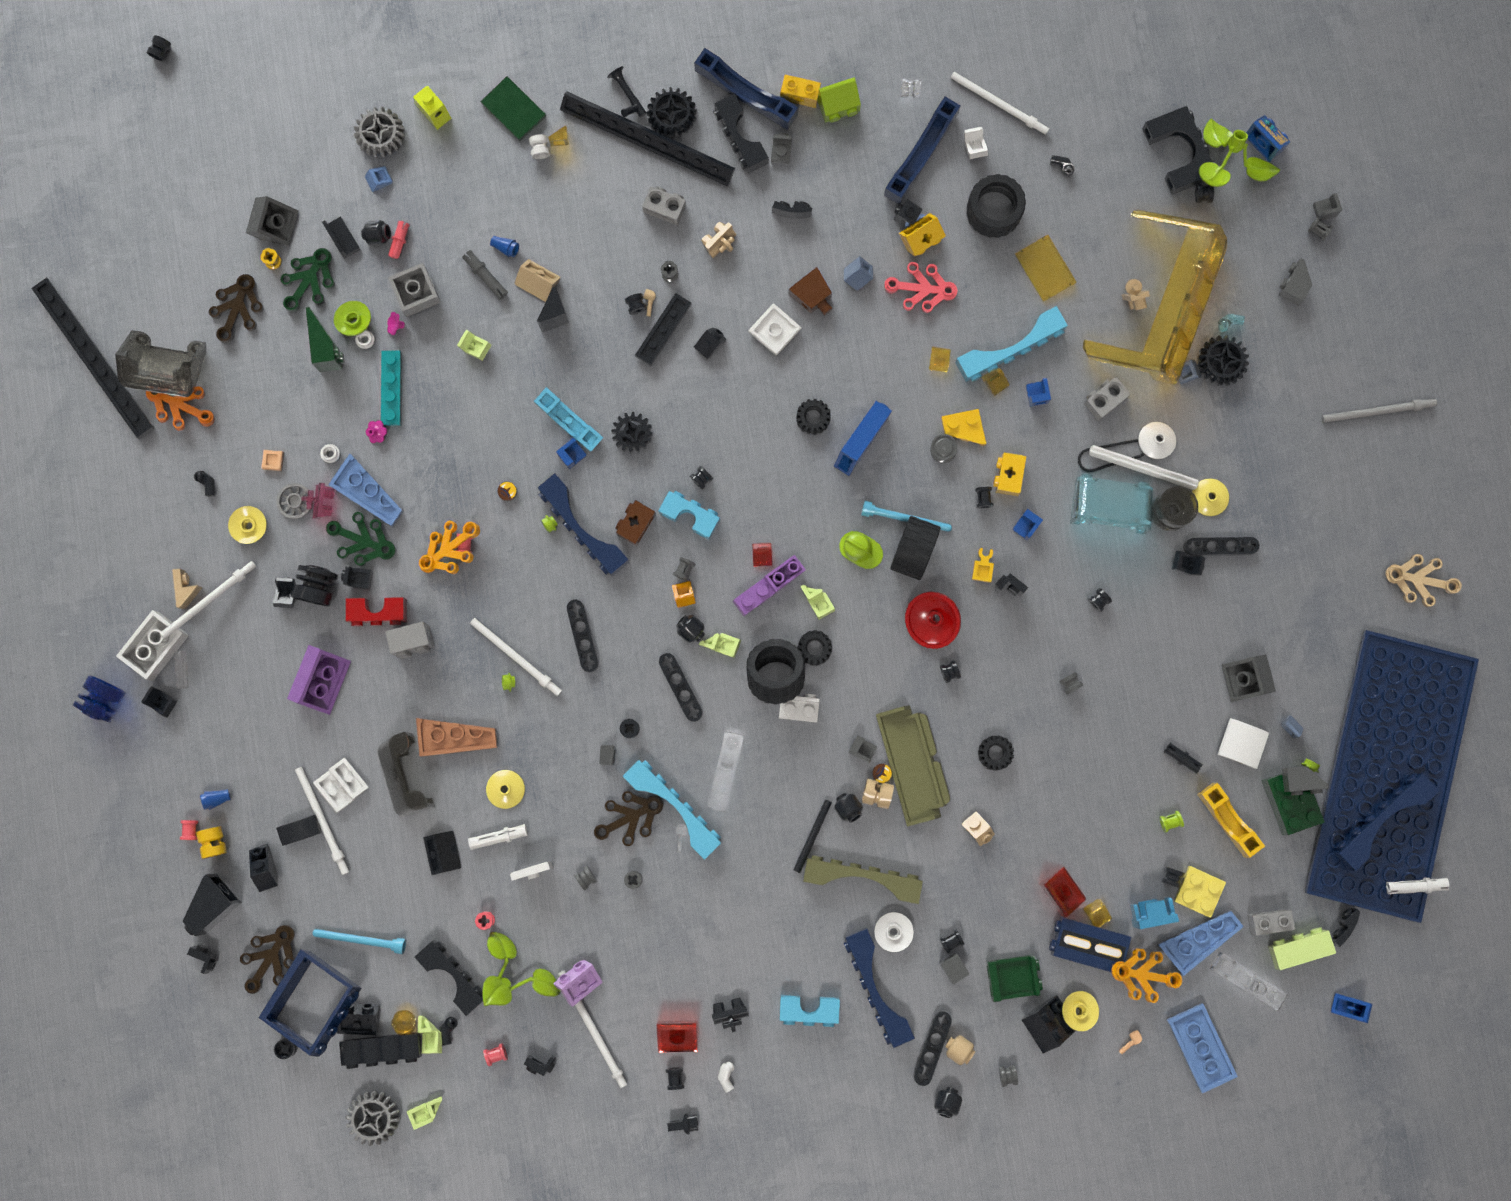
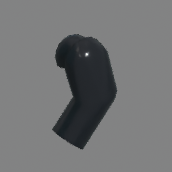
M1051 156L1050 164L1059 166L1067 176L1074 173L1075 168L1069 158Z
M454 1017L447 1018L439 1028L442 1034V1046L452 1044L450 1033L458 1025V1021Z

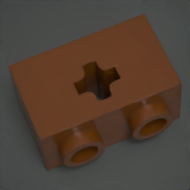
M635 500L633 504L630 503L625 511L627 515L624 520H619L615 529L619 537L637 547L656 516V512ZM636 518H637V521H638L639 524H638V525L634 524L633 527H632V524H631L630 521H631V520L634 521V520H636Z

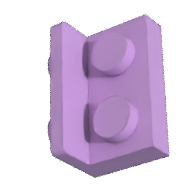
M582 960L577 962L567 973L562 974L554 982V985L562 992L568 1004L573 1007L603 982L594 966Z

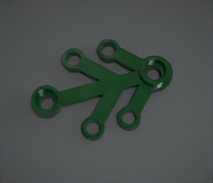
M326 248L317 249L313 256L300 259L293 258L290 264L294 270L298 271L304 265L313 264L310 270L293 274L285 273L281 276L280 280L285 286H290L293 282L302 280L293 296H287L283 301V306L287 311L295 312L299 309V301L310 283L313 292V302L317 305L324 303L325 298L321 294L317 278L320 268L324 278L322 280L323 286L326 289H332L335 286L328 267L331 263L332 255ZM325 255V260L321 261L320 257ZM295 262H300L298 267H294ZM286 277H289L290 280L285 283L284 279ZM331 280L329 286L325 285L326 281ZM317 296H321L320 301H315ZM295 302V306L290 308V303Z
M355 512L352 516V520L357 524L361 535L342 528V525L337 521H330L326 525V531L329 535L333 537L341 535L357 542L347 548L339 547L337 549V556L341 559H346L349 555L368 547L375 550L366 555H356L354 562L358 566H364L366 562L379 557L389 560L396 553L395 545L390 541H386L382 530V523L378 519H373L370 522V528L375 531L378 542L371 539L364 522L365 516L361 512ZM357 515L362 516L360 521H356ZM375 522L379 523L378 528H373ZM332 525H336L335 531L330 530ZM384 547L389 548L387 553H383ZM341 550H346L344 556L340 555ZM359 557H363L364 561L362 563L357 562Z

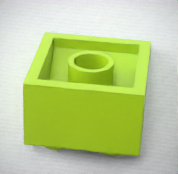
M855 77L819 88L818 105L825 123L829 121L831 123L836 122L844 116H855L860 111L861 102Z

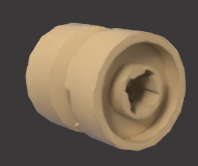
M867 779L862 803L868 805L876 803L877 807L889 809L894 785L887 783L879 785L878 781Z

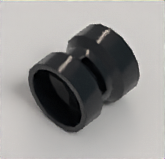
M154 35L152 45L148 47L146 53L156 60L164 61L165 53L170 49L171 43L160 36Z
M286 1038L278 1041L274 1046L276 1057L282 1060L292 1057L298 1050V1047Z

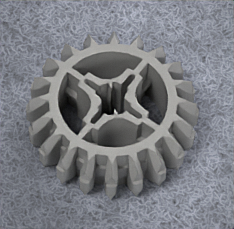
M374 107L373 112L367 109V115L361 113L362 120L356 119L358 126H354L356 131L354 137L357 139V145L361 146L360 149L366 151L369 156L373 153L376 158L379 153L385 158L386 152L392 155V149L398 151L396 145H402L401 139L405 137L404 133H402L405 131V128L402 126V120L398 119V115L396 113L392 114L391 109L385 112L384 107H381L379 111ZM380 120L388 121L392 126H388V124L383 125ZM366 139L377 140L378 144H372Z
M367 1091L364 1093V1097L362 1095L357 1096L358 1102L353 1100L351 1102L353 1107L347 1109L352 1115L345 1117V1119L351 1120V1122L346 1124V1127L353 1128L349 1132L350 1135L357 1134L354 1138L355 1141L360 1137L362 1138V1145L367 1140L369 1146L373 1145L374 1140L377 1145L381 1144V1139L387 1142L388 1136L392 1137L394 1135L392 1129L396 1130L398 1128V1125L393 1122L400 1120L399 1117L394 1116L399 1113V1109H392L396 1103H388L391 1100L390 1096L383 1099V1092L377 1097V1091H373L371 1096ZM367 1103H377L383 1108L375 1110ZM362 1107L364 1120L359 1124L358 1113ZM380 1113V1115L376 1117L377 1119L365 1123L369 1120V1117ZM387 1113L388 1121L384 1130L381 1118ZM371 1127L378 1134L367 1133L363 1128Z

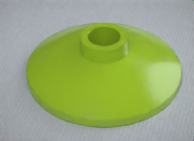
M359 301L345 302L338 307L334 314V325L345 336L359 335L368 328L371 322L370 310L364 303Z

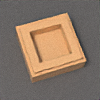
M264 450L261 468L263 470L282 471L284 452Z

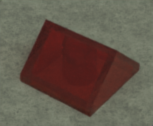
M1065 867L1040 883L1044 892L1063 917H1068L1086 900V897Z
M697 1020L658 1021V1053L698 1052Z

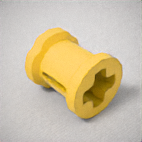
M266 248L260 255L262 262L269 269L275 270L282 263L281 257L274 249Z

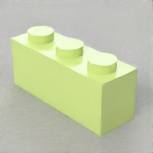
M1322 927L1310 930L1311 933L1307 935L1298 933L1292 935V939L1287 941L1284 938L1273 941V945L1268 946L1275 969L1283 970L1336 954L1329 930H1322Z

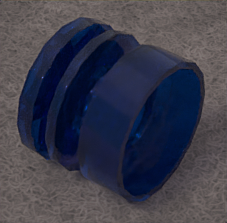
M88 675L82 687L89 694L78 693L77 697L84 700V703L75 700L73 706L93 719L111 722L113 718L106 714V711L115 714L116 710L110 706V703L121 704L126 692L104 680Z

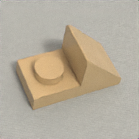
M173 569L176 607L186 609L201 591L202 587L198 585L187 587L189 576L186 571Z

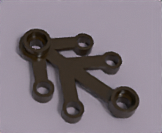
M249 274L239 276L236 284L216 291V298L222 302L228 299V295L238 292L236 298L217 307L212 306L209 309V315L214 319L220 318L223 312L231 309L225 326L220 327L216 332V337L222 343H229L233 339L232 329L239 311L244 320V327L248 331H253L257 327L256 322L251 319L244 303V298L247 294L251 302V310L256 314H260L263 311V305L258 302L253 291L256 285L255 280ZM248 281L249 285L244 287V282ZM224 292L225 296L219 298L220 293ZM256 305H260L258 310H254ZM214 310H218L216 315H212ZM249 322H253L252 327H247ZM228 333V338L223 339V335Z
M630 791L624 792L622 794L624 802H634L643 806L637 810L616 804L613 800H608L605 803L607 811L619 812L626 816L608 825L600 824L596 826L594 836L599 840H605L609 837L610 832L629 823L627 833L623 837L622 842L625 846H631L634 843L633 837L639 818L647 813L644 826L640 828V835L642 837H649L654 816L663 810L664 804L660 797L650 796L645 799L633 795ZM627 793L632 796L629 801H626L624 798ZM609 802H612L614 804V808L612 810H609L607 808V804ZM651 802H657L658 806L656 809L650 807ZM601 828L605 829L606 834L604 836L599 835V830ZM643 828L649 829L648 835L642 834ZM626 837H631L632 842L630 844L625 843Z
M283 925L278 927L275 934L262 937L254 936L250 941L251 946L254 948H259L264 943H275L271 949L255 953H243L240 956V962L243 965L264 959L254 977L245 982L244 987L248 993L255 994L261 990V980L271 964L274 970L273 983L277 986L279 985L276 981L277 976H281L283 979L284 974L279 957V951L282 946L286 957L283 961L284 966L289 969L290 966L287 964V960L292 959L294 961L295 959L291 947L295 933L290 926ZM283 931L287 933L286 939L281 937ZM256 938L260 940L259 945H255L254 940ZM245 955L249 956V962L244 961ZM251 982L255 984L254 990L249 987Z

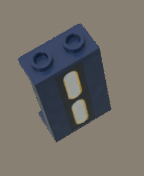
M1063 917L1056 920L1054 925L1055 939H1051L1049 951H1051L1052 956L1112 972V966L1116 962L1126 961L1131 936Z

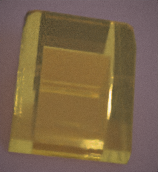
M567 126L562 127L548 137L550 146L569 145Z
M932 347L929 369L947 372L951 349Z
M999 368L981 377L994 396L1010 385L1003 371Z
M1100 899L1093 901L1083 908L1095 927H1100L1112 919L1105 904Z

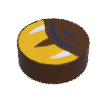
M503 482L499 485L497 492L502 500L512 501L515 499L517 488L513 483Z
M879 764L874 767L872 776L878 783H886L891 779L892 771L888 765Z

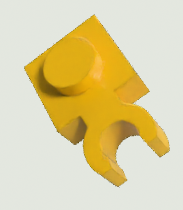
M980 548L978 551L980 561H974L972 580L991 583L994 563H989V559L993 556V550L990 549L989 555L984 556L982 554L983 548Z

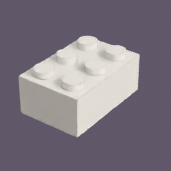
M152 610L116 657L146 680L154 681L189 635L178 628L166 639H163L159 633L173 622L160 612Z

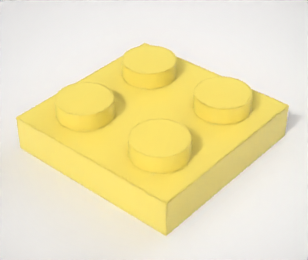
M1188 866L1174 902L1211 918L1226 882L1192 866Z

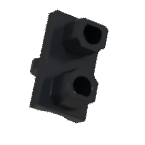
M740 997L731 1000L733 1008L731 1010L725 1011L723 1002L713 1004V1014L711 1015L715 1025L722 1023L723 1029L731 1027L732 1033L736 1032L735 1026L742 1025L740 1018L749 1016L748 1010Z

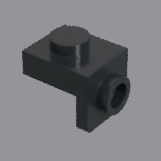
M907 199L903 204H898L894 211L896 216L893 220L898 223L905 220L913 225L922 212V208Z
M710 328L704 332L694 345V348L706 359H709L727 339L719 329Z
M1176 551L1172 570L1189 576H1201L1206 558Z
M346 566L345 570H342L341 581L347 587L370 589L372 570Z
M276 577L273 606L293 608L295 599L290 596L293 585H296L295 579Z
M153 686L149 688L141 703L151 707L166 718H168L178 702L164 691Z
M198 944L197 946L190 947L187 955L204 961L201 973L207 974L215 968L217 954L209 952L208 947Z
M529 1055L524 1065L527 1066L526 1070L536 1075L539 1073L544 1076L547 1072L551 1073L556 1063L553 1062L555 1056L552 1055L547 1064H544Z

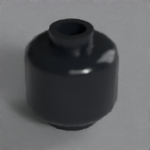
M382 220L368 221L361 230V236L368 245H384L391 237V230L389 225Z
M684 615L676 624L677 634L687 643L699 642L705 635L703 632L704 624L694 615Z
M843 793L837 797L834 809L842 821L852 823L862 816L863 806L856 795Z
M947 1087L946 1090L938 1092L934 1104L938 1115L952 1119V1116L959 1114L962 1097L957 1094L958 1090Z

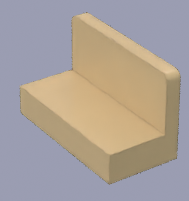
M528 259L520 266L514 284L546 302L552 288L559 283L561 277Z

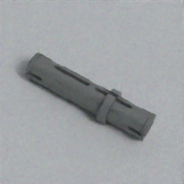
M472 250L467 251L466 254L468 256L464 254L462 259L467 262L473 269L472 272L483 280L499 300L503 299V295L506 296L508 291L485 267L486 264L474 255Z

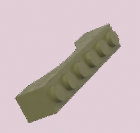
M812 855L811 859L807 858L803 882L824 885L842 877H864L885 886L898 900L919 904L923 884L922 880H918L919 876L907 874V877L899 876L900 872L888 870V874L880 872L881 868L869 866V870L861 869V865L855 863L845 866L842 865L840 860L831 859L830 862H825L823 857Z

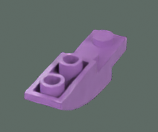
M793 555L732 602L741 614L746 616L790 584L806 569L797 557Z

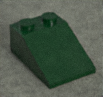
M307 307L306 317L312 364L319 372L341 370L342 363H345L343 352L337 347L310 307Z

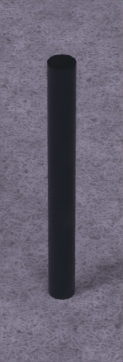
M826 799L793 869L798 873H801L832 802Z

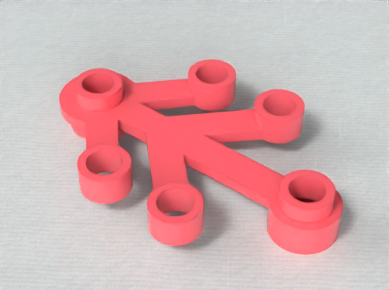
M910 262L907 266V271L920 284L899 282L895 277L887 278L884 284L885 291L890 294L896 293L898 290L918 292L912 298L904 300L903 308L906 311H911L914 305L930 293L938 294L932 300L924 301L922 304V311L930 313L933 307L942 300H953L958 292L954 283L944 281L937 272V266L934 264H929L926 267V274L932 277L938 284V286L931 285L918 270L919 266L916 262ZM915 266L916 270L911 271L909 267ZM934 268L935 272L930 273L928 269ZM892 281L896 285L894 287H890L889 282ZM950 288L952 292L946 293L945 289ZM906 302H911V303H912V306H911V307H907V306L905 305V303H906ZM929 304L931 308L927 310L924 308V305Z

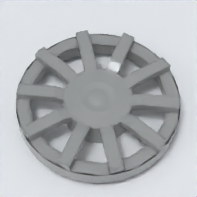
M298 483L288 484L277 495V507L287 518H303L311 511L313 497L305 486ZM292 487H297L295 493L292 492ZM300 488L304 489L305 491L299 495ZM287 489L290 493L288 496L283 494ZM307 493L309 498L302 499V497ZM281 496L286 498L285 502H280ZM309 501V505L306 506L303 502ZM281 505H288V507L283 511ZM301 506L306 509L303 513L300 509ZM290 508H292L291 515L286 514V512ZM295 509L298 510V512H299L300 515L294 516V515H295Z

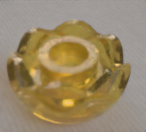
M401 1010L395 1013L391 1026L397 1034L408 1035L416 1026V1018L410 1011Z

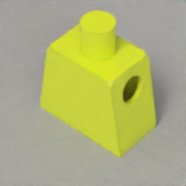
M429 86L424 87L414 95L415 105L437 130L452 119L445 105ZM437 112H441L439 116L435 117Z

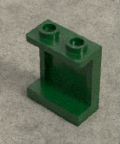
M1027 955L986 961L991 1000L993 1002L1041 995L1040 991L1043 990L1042 980L1038 979L1037 971H1040L1039 960L1035 959V956Z

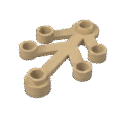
M1420 554L1413 555L1402 566H1389L1385 572L1386 579L1390 583L1399 586L1404 594L1403 599L1407 603H1412L1417 599L1416 593L1410 590L1405 581L1412 582L1423 598L1422 603L1425 607L1435 605L1436 599L1430 595L1424 585L1445 589L1448 594L1458 593L1462 588L1461 582L1456 578L1443 581L1425 577L1433 570H1438L1442 567L1443 563L1439 558L1430 560L1427 566L1414 574L1406 573L1412 567L1419 566L1424 562V558ZM1415 557H1418V558H1419V560H1420L1419 563H1416V562L1414 561V558H1415ZM1434 561L1438 562V567H1434ZM1393 571L1397 573L1396 578L1392 576ZM1450 583L1454 586L1453 590L1449 589ZM1408 594L1413 596L1412 600L1408 599ZM1427 598H1430V599H1431V601H1432L1431 604H1428V603L1426 602V599H1427Z

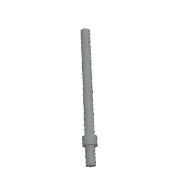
M1421 399L1412 400L1410 403L1322 415V421L1326 423L1407 410L1420 411L1422 408L1437 406V400L1421 401Z

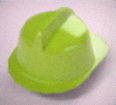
M850 531L841 538L839 543L840 552L847 560L864 569H872L881 563L883 550L880 544L872 538L858 531Z

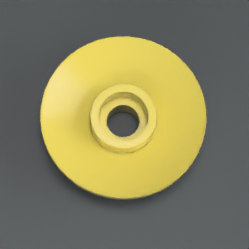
M1204 479L1199 482L1197 489L1192 490L1191 502L1195 510L1200 514L1216 516L1222 513L1228 506L1229 493L1225 485L1220 481ZM1209 493L1214 494L1215 498L1213 500L1209 498Z
M252 506L238 508L232 513L228 522L230 535L236 541L243 544L257 542L263 537L267 528L264 514ZM248 523H252L251 529L246 528Z
M510 770L496 772L490 777L486 786V794L489 801L494 806L502 809H509L518 805L525 793V785L522 778ZM504 785L508 787V791L506 793H503L501 791V788Z
M1076 991L1065 999L1062 1014L1070 1028L1076 1031H1087L1096 1024L1099 1017V1007L1091 994L1084 991ZM1076 1008L1080 1010L1078 1015L1076 1014Z

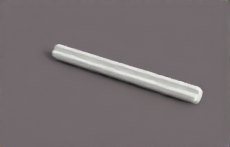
M1092 445L1089 450L1090 456L1192 490L1197 489L1199 484L1197 479Z

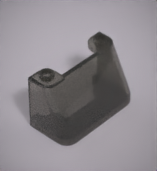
M131 330L115 354L118 380L121 385L127 388L189 397L195 390L207 351L206 342L191 341L187 346L186 352L152 346L151 339L146 333Z
M402 732L392 736L383 742L377 750L396 814L402 817L435 808L433 798H426L420 791H410L401 761L402 757L410 755L409 748L412 744L416 743L414 734L409 732Z

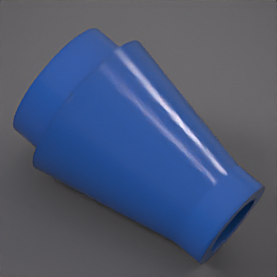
M495 235L491 238L490 246L496 248L507 257H515L517 255L519 243L516 240Z
M228 789L205 791L204 794L200 795L204 810H211L231 800Z

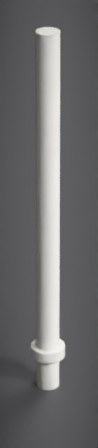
M565 970L558 973L559 977L566 973ZM580 1000L575 1006L609 1066L612 1078L616 1079L620 1088L626 1086L627 1083L622 1075V1069L619 1070L584 1004Z

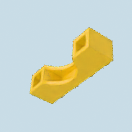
M1218 783L1210 784L1197 794L1244 858H1251L1265 847L1254 830L1249 828L1235 812L1229 797Z

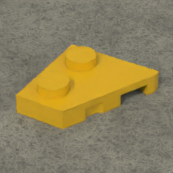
M979 409L941 416L944 434L962 441L978 443L981 446L986 445Z

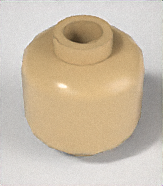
M958 1035L955 1039L951 1037L945 1046L948 1049L946 1052L947 1057L958 1065L968 1064L976 1052L973 1050L974 1044L961 1035Z

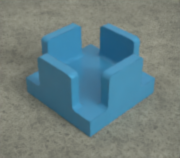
M1166 897L1160 901L1157 899L1138 902V906L1137 904L1130 905L1133 917L1131 921L1134 928L1145 929L1179 922L1171 897Z

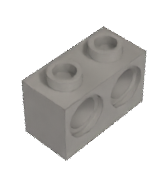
M650 186L642 209L646 214L678 226L686 207V200L679 194L673 193L672 195L661 187L657 186L654 188ZM654 198L661 199V202L658 204H653L651 201ZM671 205H677L678 209L675 211H671L669 207Z
M1117 377L1112 381L1110 378L1100 385L1102 389L1098 392L1094 390L1086 396L1088 400L1084 405L1098 421L1131 395ZM1110 388L1116 389L1117 392H1118V395H1117V396L1111 395L1110 392H1109V389H1110ZM1095 400H1101L1103 407H1097Z
M1283 909L1247 915L1250 934L1252 935L1295 930L1292 910Z

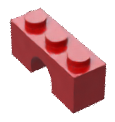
M404 597L384 598L383 609L378 613H371L369 610V600L366 598H346V622L351 623L353 627H361L363 623H370V626H382V623H390V626H401V622H407V599Z

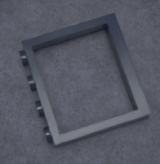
M301 949L258 1018L309 1056L320 1057L326 1051L330 1039L337 1033L341 1021L347 1017L349 1008L358 999L362 988L311 951ZM312 962L347 987L346 992L313 1044L277 1019Z

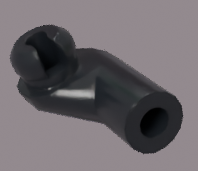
M205 471L195 472V481L205 486V496H215L213 477Z

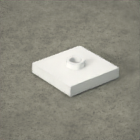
M773 303L748 332L777 357L802 327Z
M548 861L512 872L510 877L512 881L528 877V880L540 877V872L553 869L554 867L552 862Z

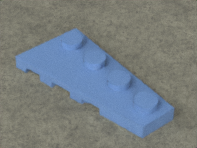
M351 454L348 455L328 484L392 527L403 513L402 509Z
M1228 911L1157 945L1181 975L1184 976L1244 926L1232 911Z

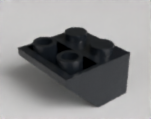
M1057 995L1030 1011L1022 1019V1022L1043 1054L1060 1047L1076 1031L1066 1024L1062 1014L1063 1003Z

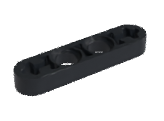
M1254 537L1191 538L1184 543L1183 549L1185 553L1193 556L1253 555L1259 550L1260 544ZM1228 541L1235 543V551L1227 550L1226 544ZM1249 541L1255 546L1251 551L1248 547L1241 548L1242 552H1240L1241 545H1246ZM1192 542L1195 546L1202 545L1201 542H1203L1202 548H1197L1194 552H1192L1191 548H1188ZM1208 542H1214L1217 545L1215 552H1210L1207 549Z
M571 600L567 604V613L580 664L585 672L592 673L597 670L599 664L585 607L580 600ZM576 603L577 606H581L578 609L579 616L583 615L584 618L572 620V617H576L575 612L570 610V608H573V604ZM577 622L585 623L586 628L583 632L575 630ZM583 640L590 642V648L586 651L580 649V642ZM593 651V655H589L591 661H595V664L592 665V669H589L588 666H584L587 663L586 656L582 658L581 654H589Z
M670 653L661 655L659 665L686 718L691 722L699 721L702 717V709L676 658ZM664 658H672L671 665L673 669L677 666L678 670L671 671L667 675L666 671L670 670L667 665H662ZM673 674L681 675L682 681L679 684L671 682ZM682 691H688L691 695L690 699L686 702L682 701L679 697ZM694 700L695 704H692L694 710H699L697 713L698 717H689L688 714L691 711L689 707L685 709L683 705L690 704Z
M939 1011L935 1014L917 1062L913 1077L920 1086H926L931 1082L947 1038L952 1019L945 1011ZM943 1015H946L945 1019L948 1022L947 1024L943 1023L941 1027L945 1032L942 1033L939 1030H935L934 1026L939 1028L940 1022L937 1020L938 1017L942 1018ZM935 1033L940 1034L942 1038L941 1042L936 1045L932 1044L930 1040L931 1036ZM927 1052H932L935 1056L932 1063L924 1061V1055ZM921 1063L926 1067H932L931 1071L926 1069L925 1075L928 1078L927 1080L923 1079L922 1082H920V1078L917 1076L918 1073L922 1074L924 1070L923 1067H920Z

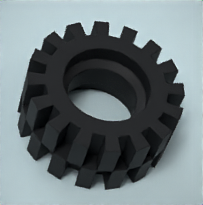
M808 399L807 402L801 403V406L798 407L796 415L798 427L809 435L810 433L813 435L822 433L830 423V409L822 400ZM811 410H816L820 413L821 419L818 423L812 424L807 421L806 414Z
M808 631L799 640L798 649L802 652L806 664L817 666L829 659L832 653V642L829 636L822 631ZM811 641H818L822 644V652L820 654L812 655L808 652L807 646Z
M999 735L986 738L979 745V761L987 769L993 771L1008 767L1014 758L1012 743L1007 738ZM994 745L1001 747L1003 750V757L998 761L992 760L989 756V749Z

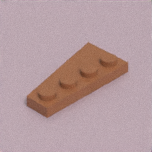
M416 718L420 757L498 748L495 728Z

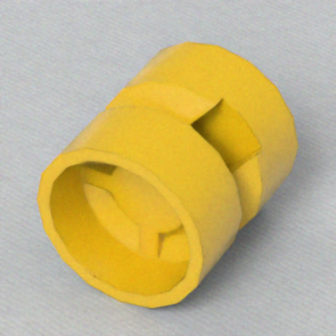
M222 826L196 832L198 843L202 844L199 848L201 859L227 853L225 842L221 841L224 837Z

